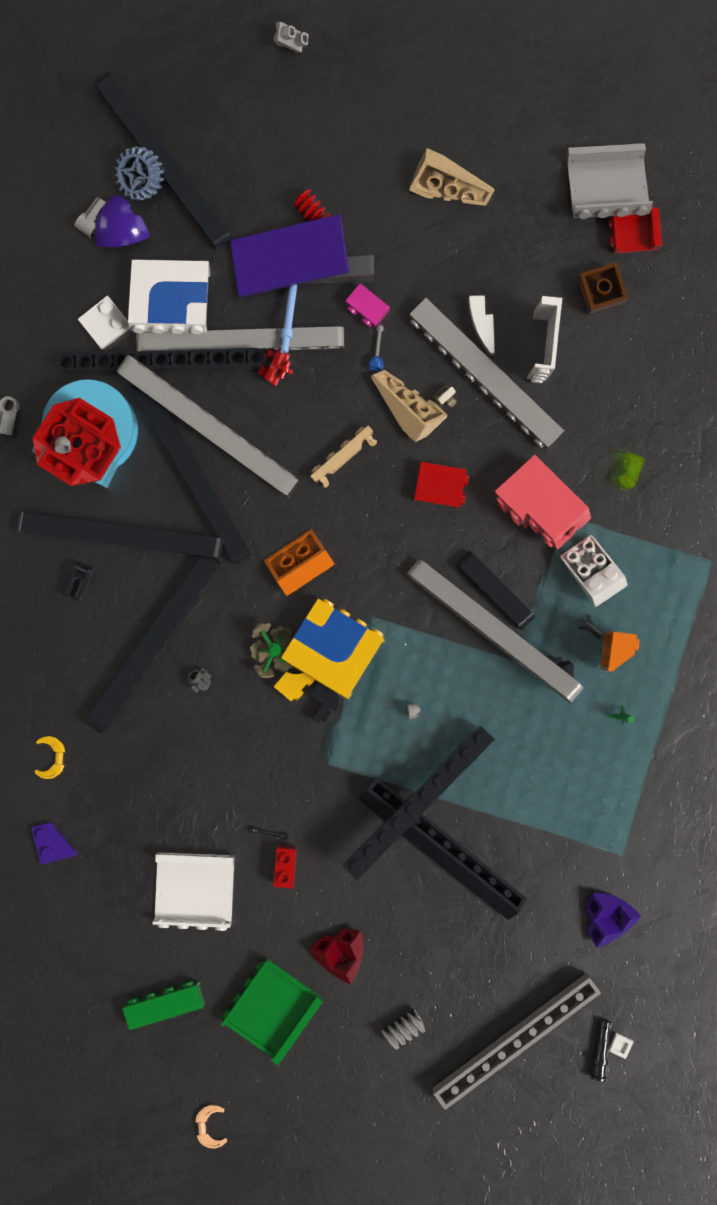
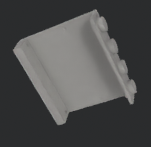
M645 143L568 148L567 168L573 218L586 219L588 217L605 218L607 216L624 217L627 215L642 216L650 214L653 202L649 201L644 166Z

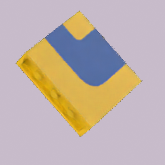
M317 599L281 658L349 700L353 694L352 690L381 643L385 642V639L378 630L373 628L371 631L366 628L367 624L360 619H356V621L349 617L350 614L345 610L340 609L338 611L333 608L334 604L330 601Z

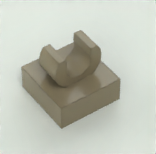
M447 384L432 396L441 405L445 403L447 406L453 407L457 403L452 397L456 391Z

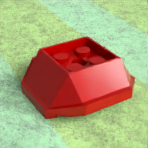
M80 397L54 404L32 438L37 465L71 486L101 481L121 449L114 419ZM62 436L68 438L71 444V450L64 454L57 453L54 445L56 439ZM81 438V447L74 448V440Z

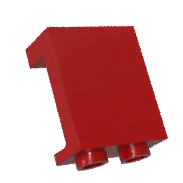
M421 462L414 501L459 509L460 505L465 503L466 494L463 493V487L468 485L469 480L466 469Z

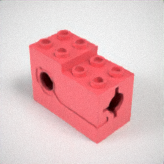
M536 455L529 459L495 491L496 501L499 503L498 506L504 513L509 512L512 516L511 519L517 526L522 525L526 529L530 525L536 534L541 533L544 537V542L550 548L554 546L558 550L575 534V531L582 528L591 519L589 507Z

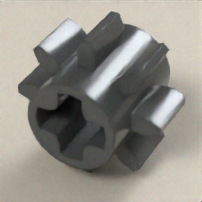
M203 668L200 670L194 669L188 675L189 682L187 685L196 693L198 690L205 691L211 684V675Z

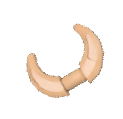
M208 1105L203 1107L196 1116L195 1122H198V1134L196 1136L202 1145L215 1149L224 1145L227 1142V1138L221 1140L212 1139L206 1133L205 1121H207L212 1113H223L224 1109L218 1105Z

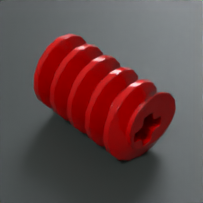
M311 189L302 192L294 201V208L299 209L298 213L300 215H304V221H314L329 217L330 215L329 212L323 214L325 207L318 208L321 203L320 200L313 202L316 195L309 196Z

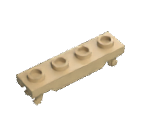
M362 426L355 432L356 437L351 441L347 439L340 446L342 449L339 452H332L326 458L327 462L323 466L319 464L311 471L313 473L311 475L312 480L316 483L320 481L323 483V487L327 488L329 481L325 477L326 474H333L362 449L364 441L371 446L377 444V440H374L371 436L373 430L369 426L366 428Z

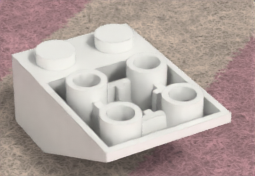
M590 535L560 556L595 607L628 586L625 575L593 535Z

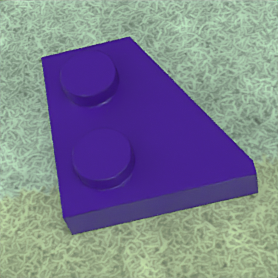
M52 822L31 827L41 865L78 855L77 851L69 845L66 838L57 831Z

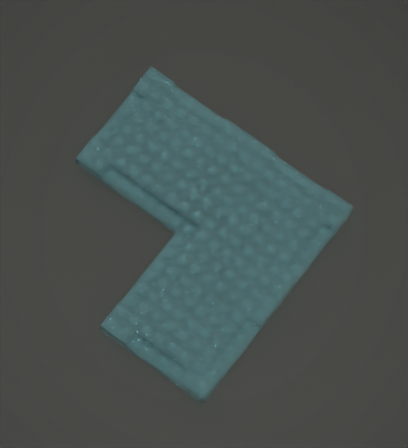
M588 522L582 528L575 531V534L558 550L555 548L535 612L536 618L532 622L526 642L546 657L552 655L554 659L561 657L563 662L569 659L575 667L573 669L574 679L584 689L572 703L564 700L552 689H548L543 682L514 660L374 617L370 630L372 631L374 628L381 632L385 642L381 643L352 690L353 694L348 700L329 765L364 776L377 777L382 781L416 790L478 726H482L495 740L438 797L439 799L624 856L655 747L659 742L680 673L681 661L714 561L624 535ZM590 535H593L625 575L628 585L597 607L586 596L560 558L562 554ZM586 614H590L591 621L603 634L614 631L637 635V639L640 640L638 651H635L634 656L614 671L600 670L604 635L598 640L589 631L579 630L578 626H585L581 618L584 617L587 620ZM406 704H417L421 709L420 716L415 719H407ZM621 706H624L626 714L634 716L635 721L633 723L625 722L622 725L621 720L608 718L607 715L619 714Z

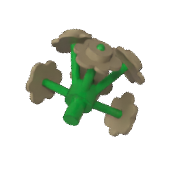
M260 623L254 628L251 636L253 638L263 636L266 642L257 640L256 643H252L250 645L251 657L256 658L258 662H263L265 657L269 656L265 666L254 665V669L257 670L256 672L260 677L270 678L275 676L273 670L268 668L273 657L274 668L281 673H286L289 668L293 667L281 658L284 654L281 651H286L287 647H280L286 646L287 642L292 641L290 629H284L283 626L272 629L271 635L275 642L272 643L266 635V632L271 627L270 623Z

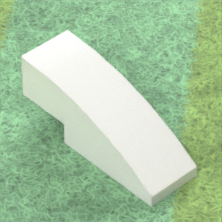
M469 296V313L476 336L487 354L493 356V314L485 315V296Z

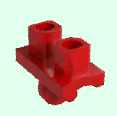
M278 348V350L269 349L267 359L272 361L270 367L264 365L259 371V374L274 386L277 385L279 379L283 380L286 374L292 375L293 373L289 369L291 364L288 361L290 354L281 353V348Z

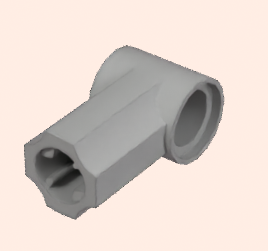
M97 197L86 213H82L78 217L74 227L89 238H92L95 235L98 216L106 202Z
M6 396L0 400V433L13 436L20 404L12 397ZM8 401H12L14 404L13 409L7 411L5 408Z

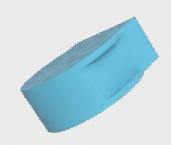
M78 380L63 386L50 398L44 409L42 422L54 404L79 397L112 417L117 428L121 449L101 481L95 482L108 488L117 468L129 458L135 448L138 438L137 418L129 402L112 386L96 380ZM75 439L73 442L74 448L81 447L82 439Z

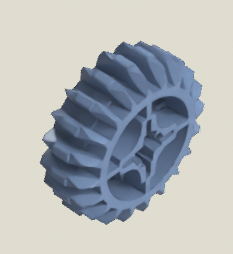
M145 147L126 149V152L120 154L121 158L116 160L119 165L114 167L117 170L114 176L118 177L116 184H121L119 190L125 191V196H131V199L144 200L145 198H151L152 195L157 193L156 189L162 187L159 184L160 181L164 180L160 177V174L164 172L159 168L162 163L157 162L158 156L153 155V151L147 150ZM146 179H148L146 185L142 188V185H144Z

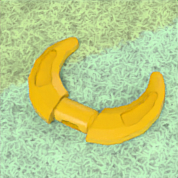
M42 737L36 743H46L52 747L53 751L56 752L55 764L47 771L35 770V774L44 779L55 778L63 771L64 765L62 763L65 748L63 743L55 737Z

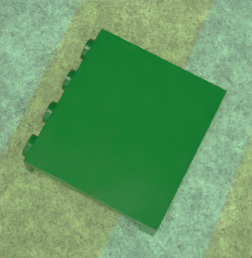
M266 958L264 962L260 961L256 966L255 971L257 973L254 977L247 979L243 985L246 988L242 994L240 992L237 993L232 1001L235 1004L231 1010L229 1008L225 1010L221 1016L223 1019L221 1025L223 1027L224 1025L230 1027L272 1057V1062L279 1065L322 1004L323 997Z

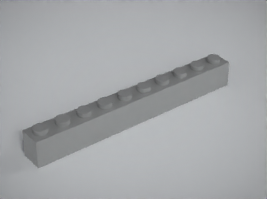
M427 298L410 313V323L416 329L420 328L425 332L423 334L424 337L431 343L434 341L438 345L437 349L444 356H450L452 364L458 369L462 368L466 372L465 376L471 382L476 381L480 385V391L486 396L489 394L493 398L492 402L501 409L503 407L508 412L506 414L507 417L513 422L517 421L521 425L520 429L526 435L531 434L535 438L534 442L541 449L543 447L547 449L564 432L549 415Z
M585 973L433 1087L434 1096L446 1110L601 994V992L588 974Z

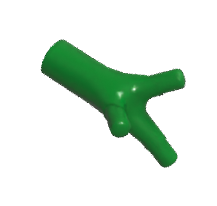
M621 706L619 714L607 715L608 718L621 720L622 725L625 722L633 723L635 721L634 716L626 714L624 706Z

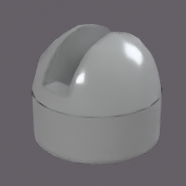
M62 436L56 439L54 445L57 453L64 454L71 450L68 438Z
M406 704L407 719H415L420 716L421 709L417 704Z

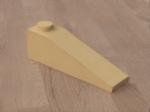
M426 148L417 166L409 191L425 198L433 199V197L444 198L446 201L454 199L461 200L463 203L486 206L494 192V188L444 155Z
M383 370L372 375L373 382L402 430L415 442L427 437L447 418L448 415L435 402L430 399L427 402L418 396V391L407 389L404 387V382L387 371Z

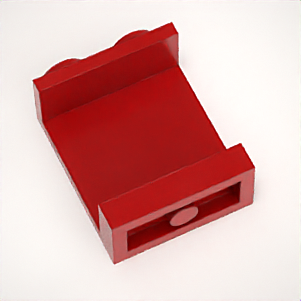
M659 207L651 208L650 214L642 216L627 215L624 217L610 216L608 218V229H611L612 236L609 238L610 248H613V254L652 251L661 248L662 237Z

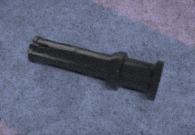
M600 1020L596 1056L592 1060L594 1063L593 1074L590 1076V1079L607 1082V1065L610 1063L607 1056L612 1022Z

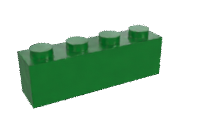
M191 980L183 983L182 987L179 988L171 986L165 988L164 992L159 994L151 992L146 994L143 999L138 1000L135 997L127 1000V1003L123 1006V1012L129 1030L203 1008L205 1001L199 982L193 983Z

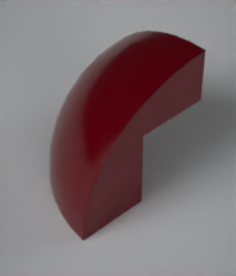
M353 929L340 930L337 935L332 937L325 935L320 938L309 950L319 964L329 973L351 985L362 960V933Z

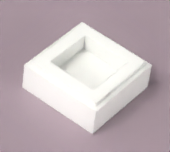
M615 1032L608 1051L626 1059L634 1041Z

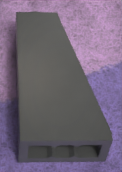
M374 255L347 257L350 273L305 284L374 283Z

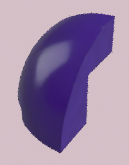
M118 195L113 196L105 203L98 216L95 238L96 244L99 247L125 246L150 237L141 216H135L131 211V204Z
M592 893L587 905V914H590L591 924L588 925V930L596 948L616 940L631 929L641 918L640 914L632 906L610 894Z

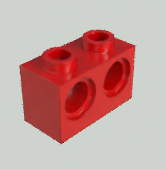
M277 846L274 887L293 889L297 847Z

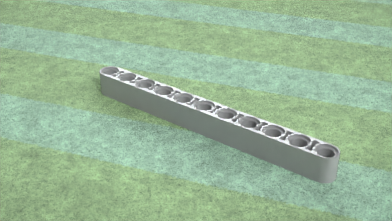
M343 327L291 328L293 334L288 350L344 348ZM283 328L210 330L207 333L193 334L191 332H183L181 334H174L172 332H163L161 334L154 332L137 333L136 351L260 348L263 351H269V349L278 350V348H281L282 338L280 336L281 329Z
M127 355L116 370L132 384L283 494L288 495L298 482V479L133 357Z
M418 559L407 572V576L567 702L572 703L584 689L578 681L424 561Z

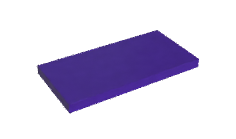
M340 215L230 240L238 294L241 298L350 273Z

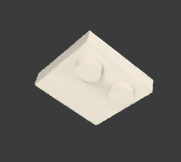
M106 296L78 319L102 350L130 329L128 320L109 296Z

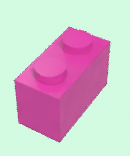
M361 283L346 300V309L353 315L358 314L362 318L361 321L369 328L371 326L376 328L390 311V307Z

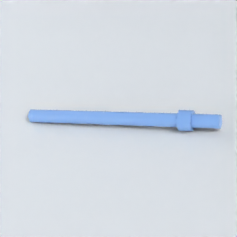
M297 285L289 287L284 328L281 329L280 337L282 338L280 352L285 354L288 353L289 342L293 334L291 327Z

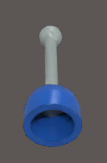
M379 324L376 327L378 333L375 356L368 362V369L372 371L383 370V360L379 357L381 332L384 330V327Z

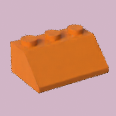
M312 529L264 560L286 596L335 565Z
M614 631L605 632L600 670L612 672L634 656L640 644L637 635Z

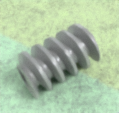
M413 1009L414 1016L409 1012L407 1013L408 1020L401 1017L402 1024L394 1021V1029L388 1025V1033L383 1029L381 1030L391 1047L399 1049L398 1042L405 1045V1038L408 1041L412 1040L411 1034L418 1037V1030L422 1033L425 1032L424 1024L415 1009Z

